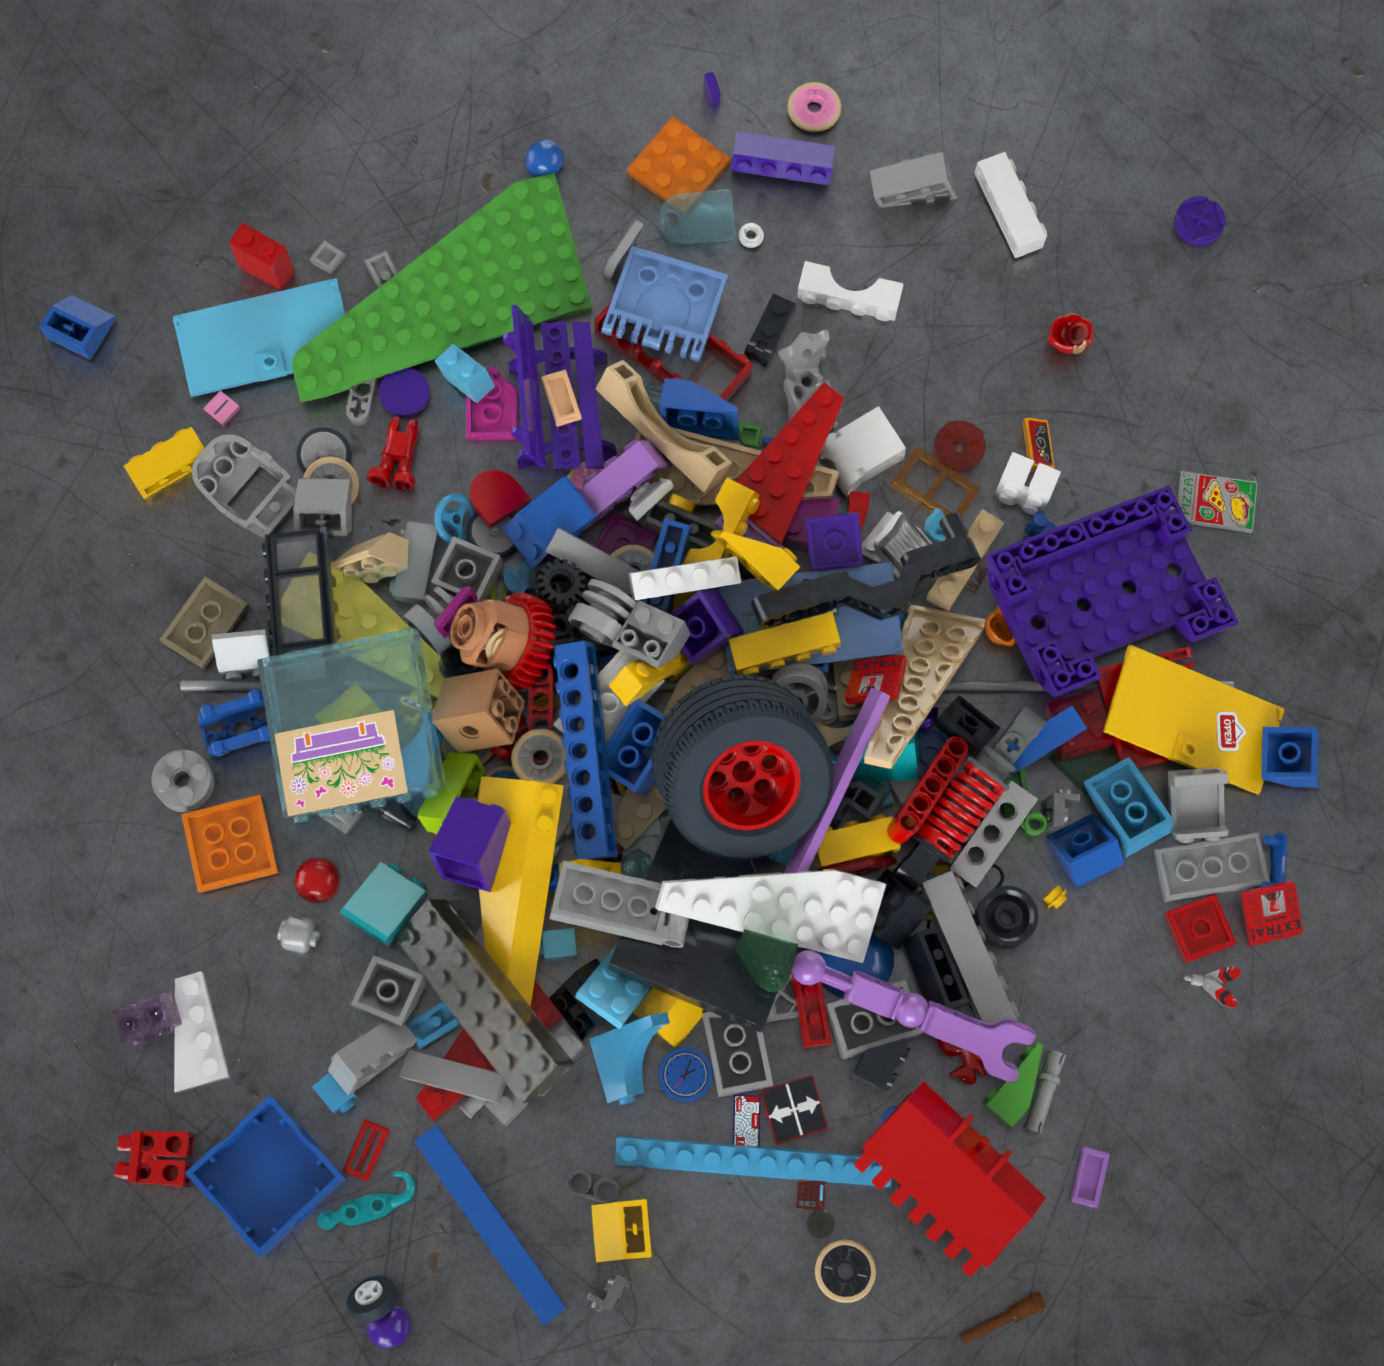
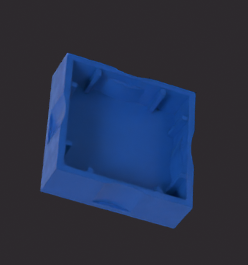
M269 1095L251 1111L225 1140L213 1146L185 1172L206 1198L224 1212L232 1227L258 1257H265L348 1179L276 1097Z

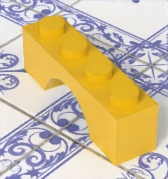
M726 478L715 502L720 507L724 517L722 531L743 536L748 526L746 521L749 515L754 514L760 502L758 500L759 494L729 478ZM716 540L706 548L690 549L683 564L733 556Z
M682 649L677 657L660 668L638 659L626 665L609 684V687L625 705H628L642 698L663 679L668 678L673 682L683 677L695 664L690 663Z

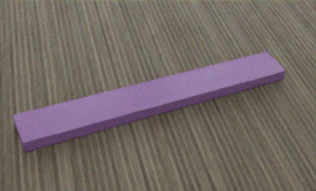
M874 688L870 689L833 767V788L829 802L826 804L827 807L824 809V813L821 814L818 822L815 823V826L802 839H799L784 873H797L809 870L889 701L890 695Z

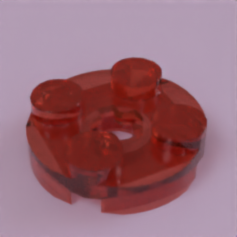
M966 421L947 422L939 430L934 441L935 456L937 455L940 464L944 468L953 472H966L970 468L976 467L983 459L986 450L983 431ZM961 441L967 449L964 448L961 452H958L953 443Z

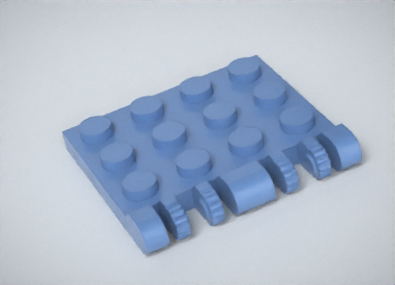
M631 245L601 333L612 336L617 319H620L616 338L622 339L627 322L636 324L631 334L632 343L637 344L643 326L647 329L643 337L642 346L659 351L666 333L669 334L665 353L671 354L675 345V339L679 337L685 339L680 349V357H687L692 341L695 343L690 360L700 363L728 280V274Z

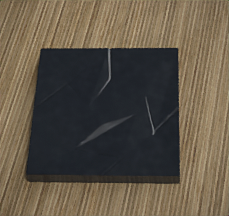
M670 819L645 880L662 884L663 881L727 878L768 873L783 874L787 866L765 857L753 858L752 860H729L708 854L690 843L680 833L672 819ZM689 918L683 947L659 945L620 936L607 969L761 1033L794 952L795 945Z

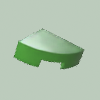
M739 422L741 443L745 447L759 450L763 426Z

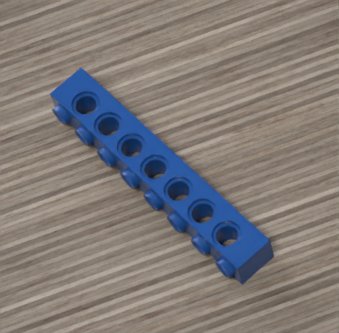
M579 641L556 645L553 662L558 673L556 689L561 701L559 717L563 722L562 744L566 749L567 758L564 766L569 777L567 794L572 805L570 822L575 833L573 850L577 859L599 860L618 857L595 644L588 641ZM575 666H578V674L573 678L572 670ZM578 692H580L581 700L578 704H576L575 696ZM580 719H583L584 726L582 730L579 731L578 722ZM585 745L587 753L582 758L580 752L581 748ZM588 772L590 775L589 782L585 785L583 777L585 773ZM591 798L593 806L592 809L588 811L586 808V803ZM591 826H594L596 830L593 838L589 835Z

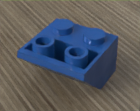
M70 295L51 306L39 328L48 340L91 360L116 320V316Z

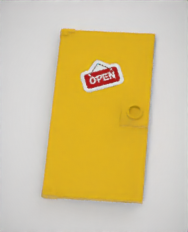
M1130 644L1124 656L1123 666L1103 732L1189 768L1221 767L1228 773V783L1259 795L1264 782L1261 778L1263 727H1279L1284 714V708Z

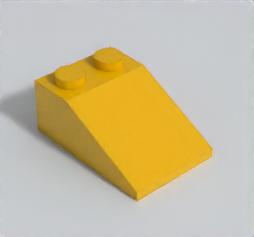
M713 530L711 533L767 589L779 591L800 568L795 562L797 557L787 548L783 550L781 547H775L726 531Z

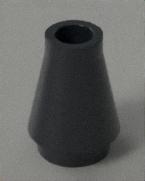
M386 797L376 812L381 815L380 819L404 828L408 832L418 819L412 815L397 797Z

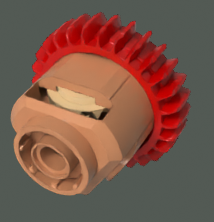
M521 592L519 594L514 593L512 596H507L505 601L486 599L483 602H469L460 607L453 618L450 637L454 647L460 649L462 662L484 668V671L498 668L515 690L522 691L524 688H529L531 683H536L537 677L542 676L541 670L547 668V659L551 658L549 654L551 649L554 648L552 642L556 639V636L553 635V631L556 629V626L553 625L555 617L552 616L553 610L549 608V604L540 597Z

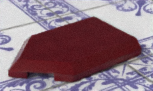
M889 855L868 856L818 868L817 871L835 869L857 876H864L874 873L882 867L895 865L897 859Z

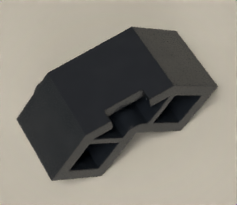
M870 775L851 779L831 824L841 820L850 806L870 818L878 813L891 790Z

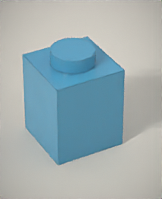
M330 1072L312 1086L335 1114L339 1112L342 1114L346 1113L355 1105L353 1100L358 1097L355 1092L348 1096Z

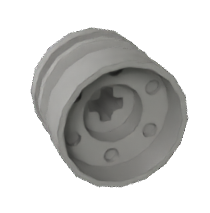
M436 586L432 589V593L437 601L429 595L424 597L429 607L427 611L416 604L403 617L408 625L441 657L443 652L450 649L453 644L449 636L445 639L435 628L434 622L454 597L446 593L439 586Z

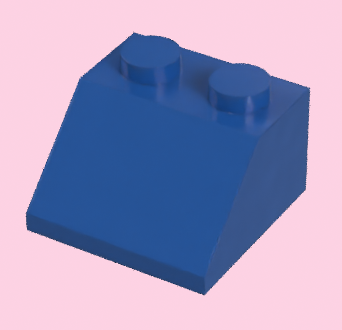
M1263 727L1261 778L1289 787H1319L1320 734L1318 727Z
M1093 813L1046 836L1047 842L1064 873L1076 887L1089 883L1091 880L1124 864L1117 838Z

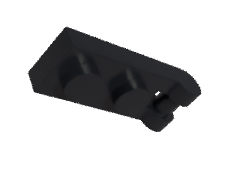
M772 294L745 348L744 355L750 358L752 356L760 359V362L767 365L789 322L796 303ZM758 343L767 346L765 350L757 347Z

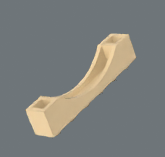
M624 360L607 367L596 387V390L604 399L614 406L624 418L636 427L643 436L701 491L705 493L719 485L732 462L715 446L691 441L671 428L652 405L641 376Z

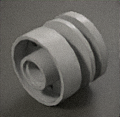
M591 579L587 586L590 591H584L582 597L590 606L577 603L568 620L588 638L613 647L612 643L623 627L617 621L625 623L637 602L621 589L603 581Z

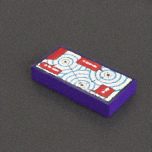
M734 1094L732 1144L760 1147L761 1095Z

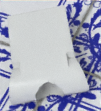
M878 406L839 429L837 433H830L825 448L821 452L820 459L831 469L839 471L836 484L843 495L847 497L850 491H855L862 482L903 461L906 447Z

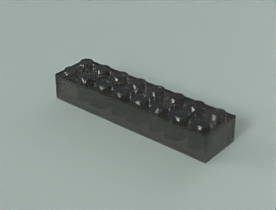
M427 899L395 935V939L521 1103L540 1101L574 1062L446 899Z

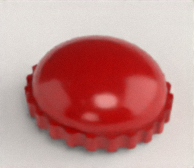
M309 858L307 861H303V864L299 865V869L296 870V875L294 876L295 889L298 891L299 896H302L303 900L306 899L307 902H312L313 904L317 902L320 904L323 901L327 902L339 889V871L326 858Z

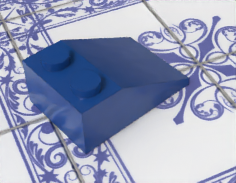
M680 378L664 379L659 405L661 417L670 427L710 438L740 440L738 407L691 381Z
M563 476L520 510L503 530L531 568L535 569L537 566L546 564L549 561L552 563L557 559V557L545 552L558 527L578 537L597 515L567 476Z

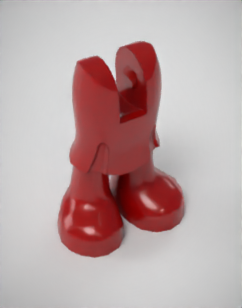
M393 417L388 426L385 447L381 452V463L379 467H373L368 471L367 480L385 489L390 488L392 481V486L395 490L410 491L414 489L416 483L415 477L411 474V463L414 462L413 453L419 434V423L417 420L410 419L406 433L400 432L401 418ZM394 462H398V469L392 480Z

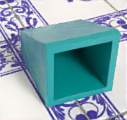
M918 730L891 769L864 763L866 747L853 775V778L870 775L877 781L918 780Z
M380 862L345 904L340 913L349 922L392 949L428 894L424 890L426 885L414 877L408 880L401 875L403 870L391 862L388 866Z

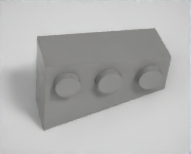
M930 152L924 157L916 159L907 158L902 160L901 163L885 164L877 167V169L870 170L874 199L880 208L911 204V199L926 198V202H934V197L949 195L950 200L957 199L953 171L943 152Z
M381 1019L374 1026V1029L367 1033L364 1032L352 1043L336 1052L331 1057L332 1062L328 1071L349 1096L407 1053L408 1050H411L417 1038L405 1023L400 1026Z

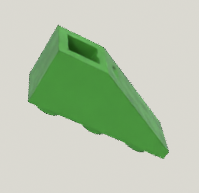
M1037 1043L1033 1047L1028 1045L1019 1055L1022 1061L1017 1066L1019 1072L1017 1081H1005L999 1089L994 1086L984 1098L988 1102L983 1108L1008 1129L1013 1128L1030 1107L1043 1049L1041 1043Z

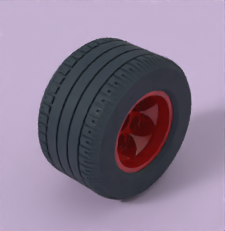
M744 674L737 676L728 675L715 678V680L712 679L710 682L700 684L699 687L696 686L694 690L691 689L689 693L687 692L685 696H682L673 705V708L669 709L666 717L660 723L653 743V775L675 826L694 846L708 854L723 859H758L759 857H768L770 854L774 855V853H779L780 850L783 851L785 848H789L790 845H794L818 822V819L827 807L826 804H828L830 794L832 793L834 781L833 760L825 738L799 698L784 686L767 678ZM772 754L770 758L763 760L765 756ZM720 771L718 775L712 776L714 772ZM764 779L761 783L755 784L758 780ZM738 787L736 791L729 792L732 788Z

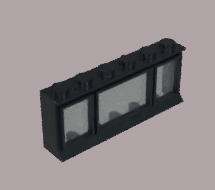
M324 526L319 529L271 535L264 534L265 542L262 543V554L267 562V568H264V580L268 584L269 594H266L265 599L271 616L267 627L269 635H272L273 646L269 648L270 658L272 662L274 661L275 672L271 674L273 687H276V690L282 694L345 687V681L339 677V665L343 664L342 655L337 652V639H340L341 634L340 629L335 626L334 613H338L339 609L337 602L333 600L332 587H336L337 584L336 578L331 574L330 563L334 561V553L329 548V538L333 537V532Z

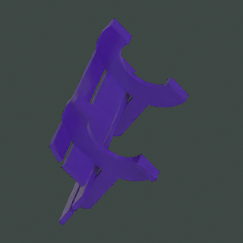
M511 305L514 332L503 334V342L516 353V357L508 362L509 373H518L522 426L511 428V435L524 445V449L517 454L518 469L546 467L545 455L553 453L555 471L580 469L579 451H584L586 468L604 469V461L617 456V450L613 443L601 440L594 365L608 364L607 353L592 348L590 322L572 321L574 347H569L566 321L542 323L543 350H535L533 321L517 305ZM570 359H574L576 361L583 439H578L576 421L556 426L548 402L552 442H544L537 364L545 363L546 375L566 369L573 390Z

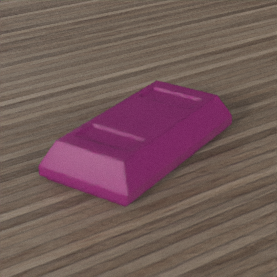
M469 586L463 587L434 622L435 628L444 639L450 634L453 618L459 608L469 602H476L478 600L477 595Z

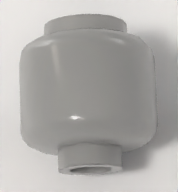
M291 915L287 920L283 919L277 939L281 941L284 949L305 954L310 950L311 946H317L320 931H316L314 920Z

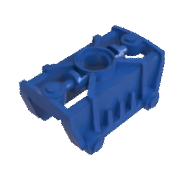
M258 689L251 690L248 696L220 705L206 704L200 708L201 712L198 715V723L209 759H212L213 756L219 757L229 754V751L254 743L270 741L275 737L276 733L284 732L273 696ZM270 706L273 707V711L267 713L265 719L259 720L258 717L254 718L258 710ZM240 722L247 723L249 725L248 732L237 735L235 733L236 725ZM216 723L227 726L222 728V732L217 734L213 731L206 732L204 728Z

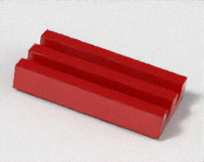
M364 1119L342 1171L369 1182L391 1130ZM368 1127L373 1128L356 1169H350ZM380 1131L382 1132L365 1174H362V1168L377 1133Z

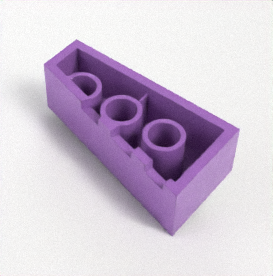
M633 440L624 447L625 452L621 456H614L604 464V470L599 474L595 472L584 480L586 484L578 491L597 515L585 529H588L614 509L612 504L615 501L619 504L631 497L635 486L639 488L644 483L651 482L654 479L653 473L658 469L666 471L672 466L665 455L650 441L639 440L637 442V440Z

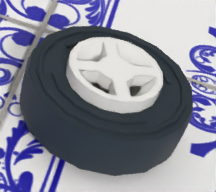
M378 1275L369 1277L357 1284L349 1293L346 1303L351 1316L355 1320L369 1323L387 1315L395 1306L398 1294L395 1285L386 1276Z

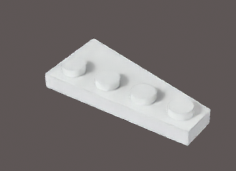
M202 971L175 979L174 1093H179L230 1077L207 984Z

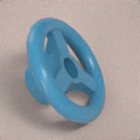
M452 493L443 497L438 503L434 515L435 527L439 536L449 544L453 537L445 530H453L457 538L468 541L467 530L464 532L462 526L463 515L467 510L470 520L476 513L470 500L459 493ZM452 501L461 502L456 509H444Z

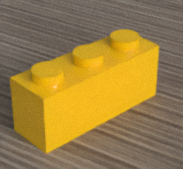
M190 427L177 431L172 438L165 442L156 443L151 447L150 451L143 455L132 457L123 466L145 499L192 472L194 461L205 448L193 428Z

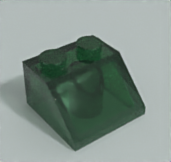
M744 929L737 944L736 952L756 984L762 985V988L767 991L777 992L778 990L783 991L791 976L798 944Z

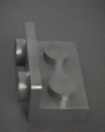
M1060 789L1041 802V814L1046 818L1047 826L1041 834H1052L1065 826L1069 816L1068 808L1080 801V795L1072 794V790Z
M619 1275L615 1279L610 1278L602 1292L606 1295L605 1299L593 1293H588L586 1298L592 1301L589 1306L603 1314H607L608 1310L615 1312L631 1281Z

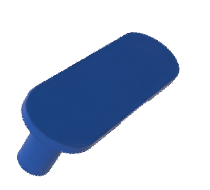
M1280 832L1274 836L1265 835L1263 838L1264 844L1271 845V874H1269L1270 882L1263 881L1261 887L1286 881L1287 837L1284 833Z

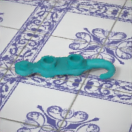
M396 1171L393 1173V1176L403 1178L407 1184V1188L403 1193L397 1195L374 1193L343 1203L337 1212L330 1210L322 1211L317 1218L318 1226L321 1229L330 1230L339 1222L348 1226H355L383 1218L396 1207L405 1204L413 1197L415 1181L407 1172Z

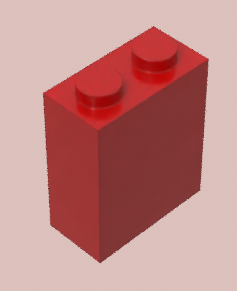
M243 222L228 242L240 269L279 291H283L295 273L286 246Z

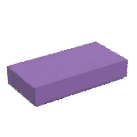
M1084 1146L1081 1148L1070 1202L1098 1208L1109 1162V1153Z

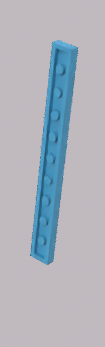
M617 1135L614 1163V1165L641 1166L875 1186L872 1180L883 1169L874 1160L861 1173L854 1166V1163L862 1154ZM892 1178L885 1187H891Z

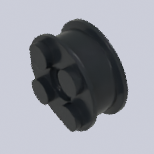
M1001 886L990 891L979 902L975 912L976 926H981L986 937L985 941L998 948H1013L1022 944L1034 933L1038 924V909L1032 897L1024 890L1014 886ZM1001 911H1009L1012 914L1013 921L1011 924L1004 923L1001 920Z

